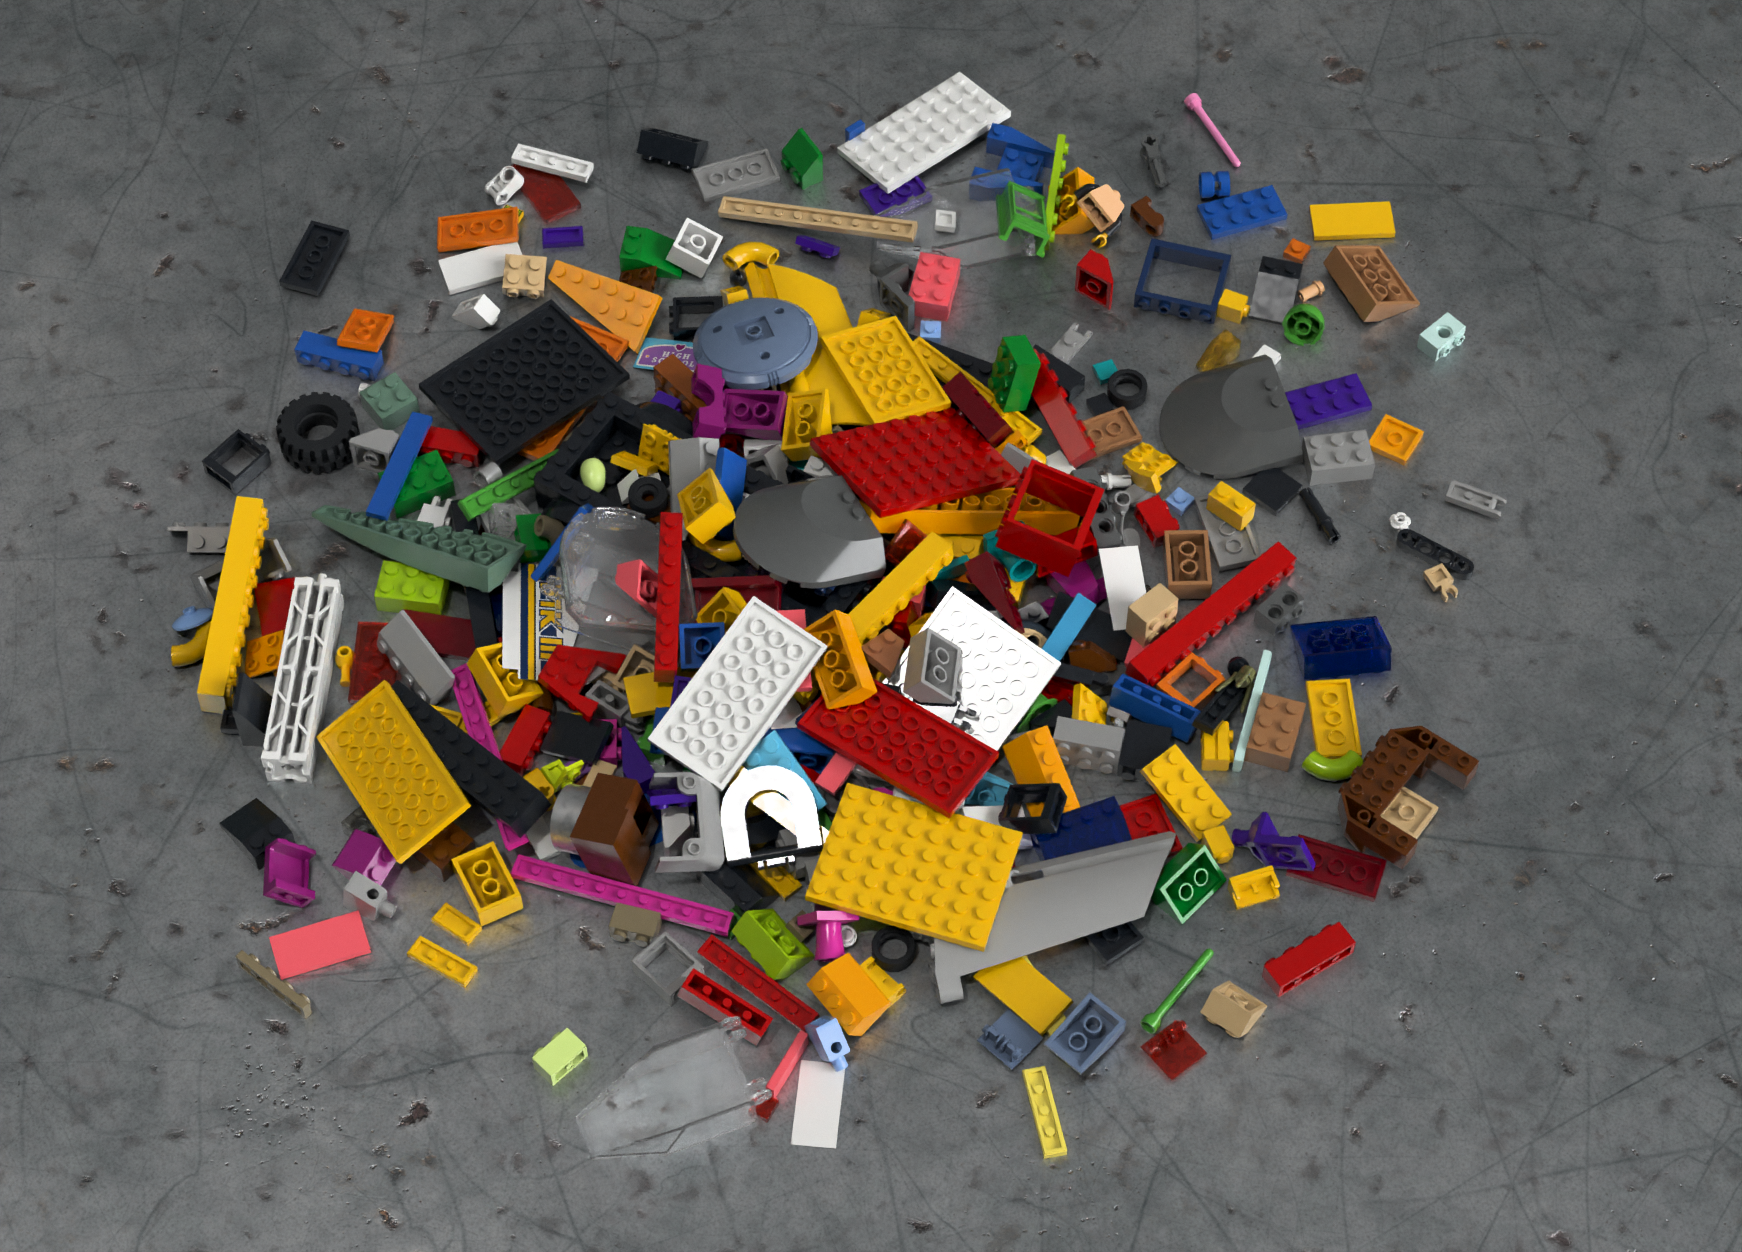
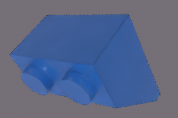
M724 622L679 624L680 672L698 671L725 635Z

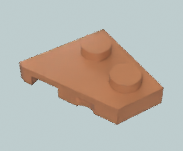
M887 629L861 647L866 661L890 679L905 641L890 629Z

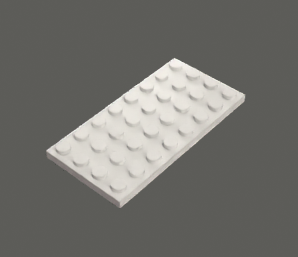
M958 72L866 129L852 140L837 147V151L846 161L889 194L989 131L992 123L1000 124L1011 117V110L964 74Z
M753 596L648 737V742L696 775L707 779L718 790L723 792L822 657L828 646Z

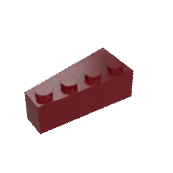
M961 371L942 387L951 401V406L955 403L959 408L956 412L962 418H968L971 421L970 425L978 433H981L992 447H998L1005 441L1008 435L1014 433L1008 423Z

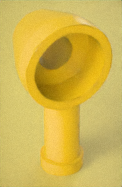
M341 646L335 655L336 666L341 669L340 685L342 687H349L351 685L350 669L357 665L358 659L356 653L350 647Z

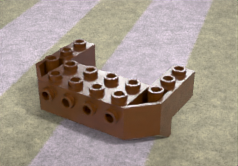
M1423 726L1390 729L1385 736L1381 735L1375 744L1376 748L1373 752L1371 750L1368 751L1363 759L1364 763L1362 766H1357L1353 770L1351 780L1348 783L1344 782L1338 791L1340 798L1337 809L1343 833L1347 840L1358 852L1363 853L1366 848H1369L1402 870L1415 854L1418 840L1382 818L1383 812L1412 775L1421 779L1424 773L1430 769L1464 790L1476 775L1479 760Z

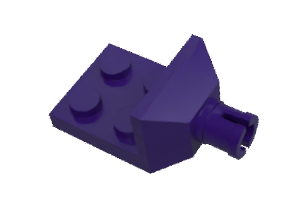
M1262 812L1252 822L1249 830H1233L1232 843L1234 847H1248L1252 855L1265 867L1272 865L1273 868L1314 871L1316 863L1303 838L1298 836H1279L1267 812Z

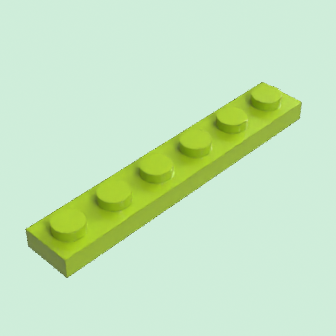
M1058 134L1047 199L1045 213L1047 232L1050 238L1044 247L1045 250H1049L1050 243H1054L1055 231H1052L1053 225H1057L1058 213H1055V209L1060 207L1061 201L1058 190H1062L1064 178L1060 177L1061 172L1065 173L1066 160H1063L1064 155H1068L1069 143H1066V135Z

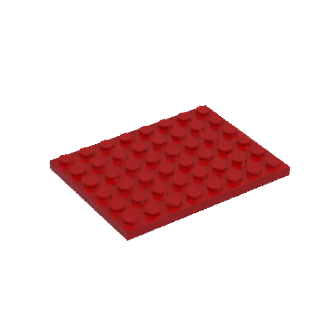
M952 407L938 412H926L924 416L910 415L907 419H893L888 422L875 423L822 435L810 440V447L838 475L843 476L849 487L879 518L1014 486L1017 484L1018 479L1023 480L1020 478L1021 474Z

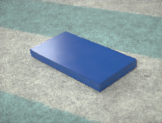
M725 447L718 448L715 475L732 503L736 514L743 499L747 460ZM734 520L730 525L717 532L716 537L724 541L734 540Z
M589 503L579 507L531 574L533 580L538 582L545 578L595 507Z

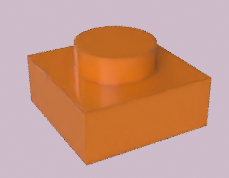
M1292 238L1283 252V257L1302 264L1309 254L1311 246Z

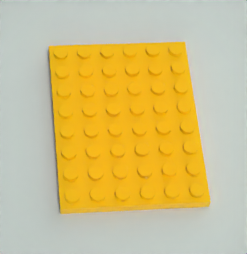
M847 783L805 894V900L984 952L1023 832L956 813L949 819L925 804Z

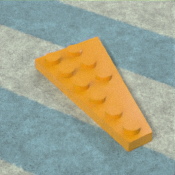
M555 260L548 279L613 334L629 340L628 346L638 354L663 298L660 295Z

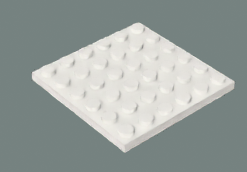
M952 586L919 632L929 627L962 648L955 696L959 698L958 701L963 706L973 709L977 713L975 717L966 715L961 711L958 714V719L965 720L972 725L970 730L956 724L954 726L999 751L1058 670L1061 662ZM908 647L898 660L892 677L890 679L886 677L882 683L901 686L902 695L912 701L913 698L903 692L909 652Z

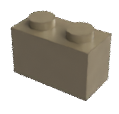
M616 902L608 926L610 937L620 942L629 941L634 942L638 946L647 947L651 940L659 934L662 925L661 913Z

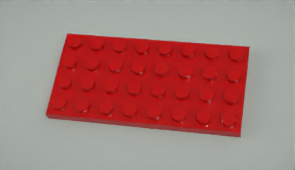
M874 678L873 681L877 693L861 703L827 709L823 695H821L797 723V728L949 819L999 757V752Z

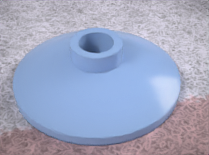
M195 606L187 607L183 610V615L173 622L172 628L175 631H184L197 627L212 618L213 609H196Z

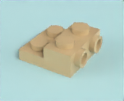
M506 254L502 285L503 295L509 297L527 296L531 299L544 297L547 257Z

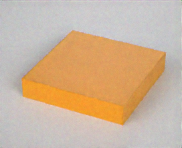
M1385 414L1369 440L1371 450L1401 465H1405L1423 437L1424 431Z

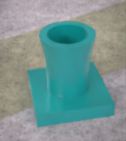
M997 530L984 534V552L988 551L1006 567L1011 580L1015 582L1024 581L1035 572L1037 564L995 547L999 539L995 537Z

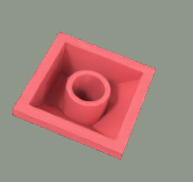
M641 559L618 564L615 575L616 585L656 618L658 574Z

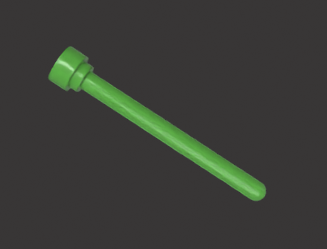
M1206 949L1155 1012L1146 1014L1140 1021L1141 1027L1146 1032L1155 1034L1161 1027V1018L1213 956L1214 952L1212 949Z

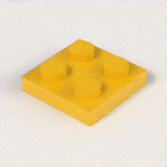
M1082 683L1074 685L1072 719L1106 725L1107 703Z

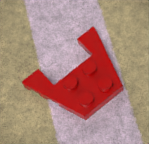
M557 644L538 675V682L556 697L564 699L569 703L568 706L572 710H577L583 715V719L590 722L598 709L599 702L580 695V692L596 666L617 674L627 655Z

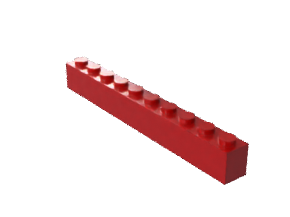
M1279 541L1130 660L1125 673L1129 677L1148 686H1155L1163 674L1170 673L1176 667V664L1179 661H1183L1195 648L1199 650L1207 641L1206 639L1210 636L1215 637L1225 624L1230 625L1238 613H1244L1249 609L1254 600L1259 601L1262 599L1269 588L1274 589L1280 583L1281 578L1284 576L1286 578L1289 577L1295 570L1294 565L1297 558Z

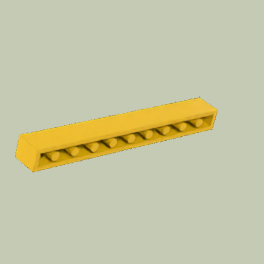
M932 531L849 613L861 646L875 638L885 625L891 623L894 616L900 610L902 611L907 607L909 601L914 596L922 592L924 586L929 581H933L937 577L938 572L944 566H948L952 562L954 555L950 543ZM814 669L811 670L812 691L795 692L792 696L803 705L809 700H813L820 690Z

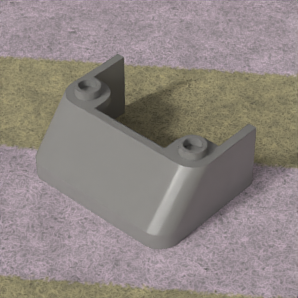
M266 538L265 548L260 550L259 555L262 556L261 568L256 570L258 582L272 578L273 581L284 576V571L289 572L292 570L276 538ZM224 558L189 576L205 604L211 609H214Z
M691 772L654 773L649 784V790L678 789L684 795H696L699 837L690 838L685 841L682 846V856L660 857L655 867V873L718 870L724 862L719 790L707 779Z

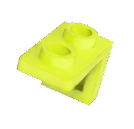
M559 759L542 767L540 771L553 786L555 793L562 790L568 784H574V780L581 774L580 770L585 763L583 760H580L565 767Z

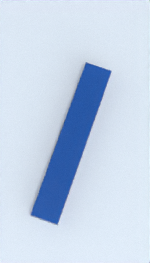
M416 412L411 413L369 503L366 516L384 521L388 520L433 422L432 416Z

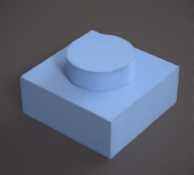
M921 321L920 337L934 343H940L941 321Z
M1178 487L1165 499V502L1170 509L1182 516L1194 504V497Z

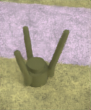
M1249 665L1242 666L1238 672H1234L1231 677L1220 684L1215 691L1219 692L1234 680L1236 688L1246 687V693L1240 709V713H1244L1257 673Z

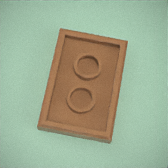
M1124 406L1082 421L1087 428L1084 431L1086 436H1090L1096 444L1094 450L1097 456L1092 459L1142 442V435Z

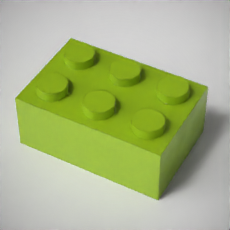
M383 560L374 594L377 611L399 613L402 609L442 615L450 580L401 562Z

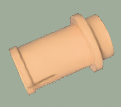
M1314 280L1311 285L1298 290L1297 295L1300 301L1304 303L1316 295L1321 296L1325 291V287L1320 280Z

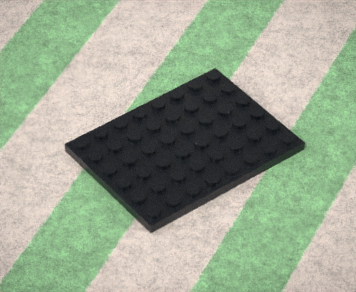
M550 299L419 383V389L492 462L499 465L606 395L609 391L629 380L630 375L567 313Z

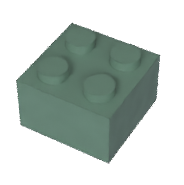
M395 372L359 392L362 407L381 429L393 430L407 422L412 412L420 413L418 399Z

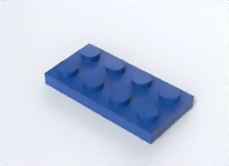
M1273 185L1197 205V212L1211 240L1287 220L1288 215Z

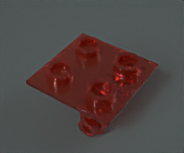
M1175 1020L1140 1047L1171 1081L1207 1055V1052L1185 1030L1188 1026L1183 1020L1180 1022Z

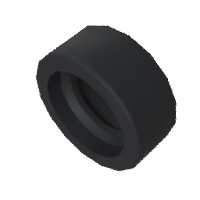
M1121 369L1110 376L1107 396L1112 405L1117 408L1124 406L1126 410L1135 409L1141 406L1146 399L1147 381L1136 370ZM1121 383H1132L1140 391L1133 396H1125L1119 394L1115 387Z
M887 926L880 929L874 935L871 942L872 957L880 968L887 972H900L912 964L915 957V940L909 931L896 926ZM897 939L906 944L907 952L898 959H889L880 953V945L886 940Z

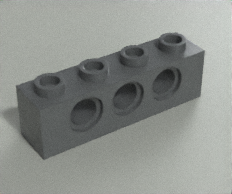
M1096 466L1072 470L1069 474L1103 488L1102 477L1098 474ZM1103 492L1098 505V513H1095L1089 528L1097 540L1098 555H1100L1099 549L1120 547L1122 544V536L1116 528L1115 515L1110 510L1109 498L1105 492Z

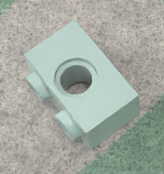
M1447 312L1419 334L1417 348L1432 360L1437 361L1440 357H1445L1455 345L1459 346L1464 341L1466 326Z

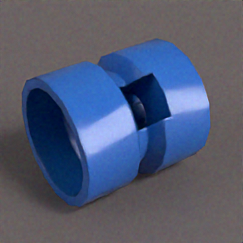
M1216 171L1214 175L1212 172H1199L1200 198H1212L1215 194L1217 197L1230 196V175L1228 171Z

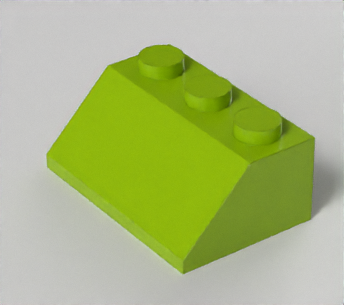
M773 908L746 911L731 932L736 936L738 943L744 946L751 953V957L765 969V973L773 980L788 978L815 958V955L785 927V921Z

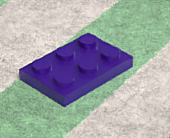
M918 175L889 194L882 190L877 183L859 190V196L873 216L887 218L932 200V194Z

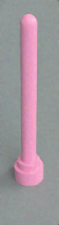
M1192 93L1188 95L1184 100L1186 107L1196 112L1232 165L1239 167L1241 164L1240 160L1201 107L1202 100L1198 94Z

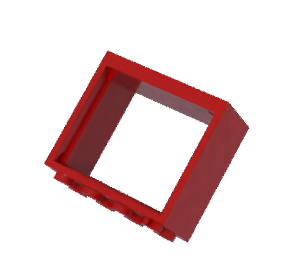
M1032 459L1029 467H1024L1021 472L1020 478L1023 480L1018 479L1013 493L1017 495L1012 494L1007 506L1010 511L1005 510L1000 523L1004 526L999 525L995 537L999 538L995 547L1069 577L1105 489ZM1025 493L1083 517L1072 544L1014 520Z

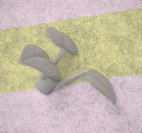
M1133 484L1126 491L1117 492L1114 499H1109V505H1112L1113 511L1120 514L1118 530L1122 536L1120 547L1138 545V550L1140 549L1141 540L1138 532L1133 528L1123 530L1125 513L1132 506L1135 510L1137 503L1156 495L1160 496L1161 490L1156 494Z

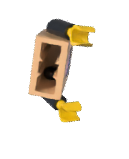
M1088 183L1073 192L1074 195H1065L1060 203L1064 200L1069 201L1070 204L1064 208L1068 210L1073 206L1075 200H1078L1077 204L1100 232L1103 231L1102 235L1095 236L1091 240V243L1099 239L1101 243L1097 248H1101L1106 245V238H1110L1121 227V212L1124 204L1120 200V193L1117 190H1112L1109 185L1105 184L1100 187L1098 184Z

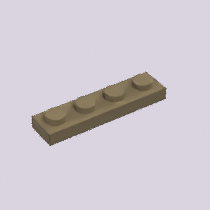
M241 950L235 956L238 966L299 1015L307 1019L312 1014L309 998L303 993H296L288 981H281L277 978V974L270 967H263L255 955L252 953L248 955Z

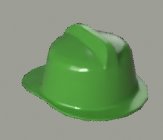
M1040 693L1021 719L1022 723L1017 730V737L1029 732V722L1058 703L1057 699H1048Z

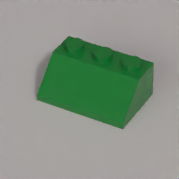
M1188 843L1162 868L1151 899L1155 905L1175 921L1183 924L1227 879L1205 845Z

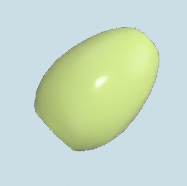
M589 458L580 467L581 480L585 486L598 493L602 491L605 485L606 470L604 464L599 459Z

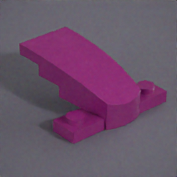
M1086 560L1074 564L1069 577L1057 572L1044 576L1047 586L1056 594L1060 591L1074 598L1077 593H1080L1094 604L1107 598L1104 577L1096 580ZM1056 597L1040 603L1048 615Z

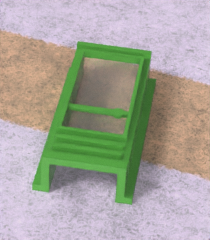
M1008 181L1002 195L997 194L995 197L998 237L1007 241L1011 231L1016 226L1034 234L1036 255L1044 257V247L1050 238L1047 232L1044 203L1046 197L1012 181Z

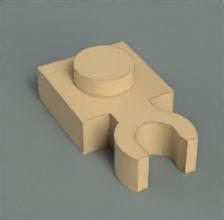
M1443 563L1423 572V577L1433 592L1440 590V597L1444 602L1448 601L1447 593H1451L1454 598L1457 597L1458 589L1452 585L1454 579Z

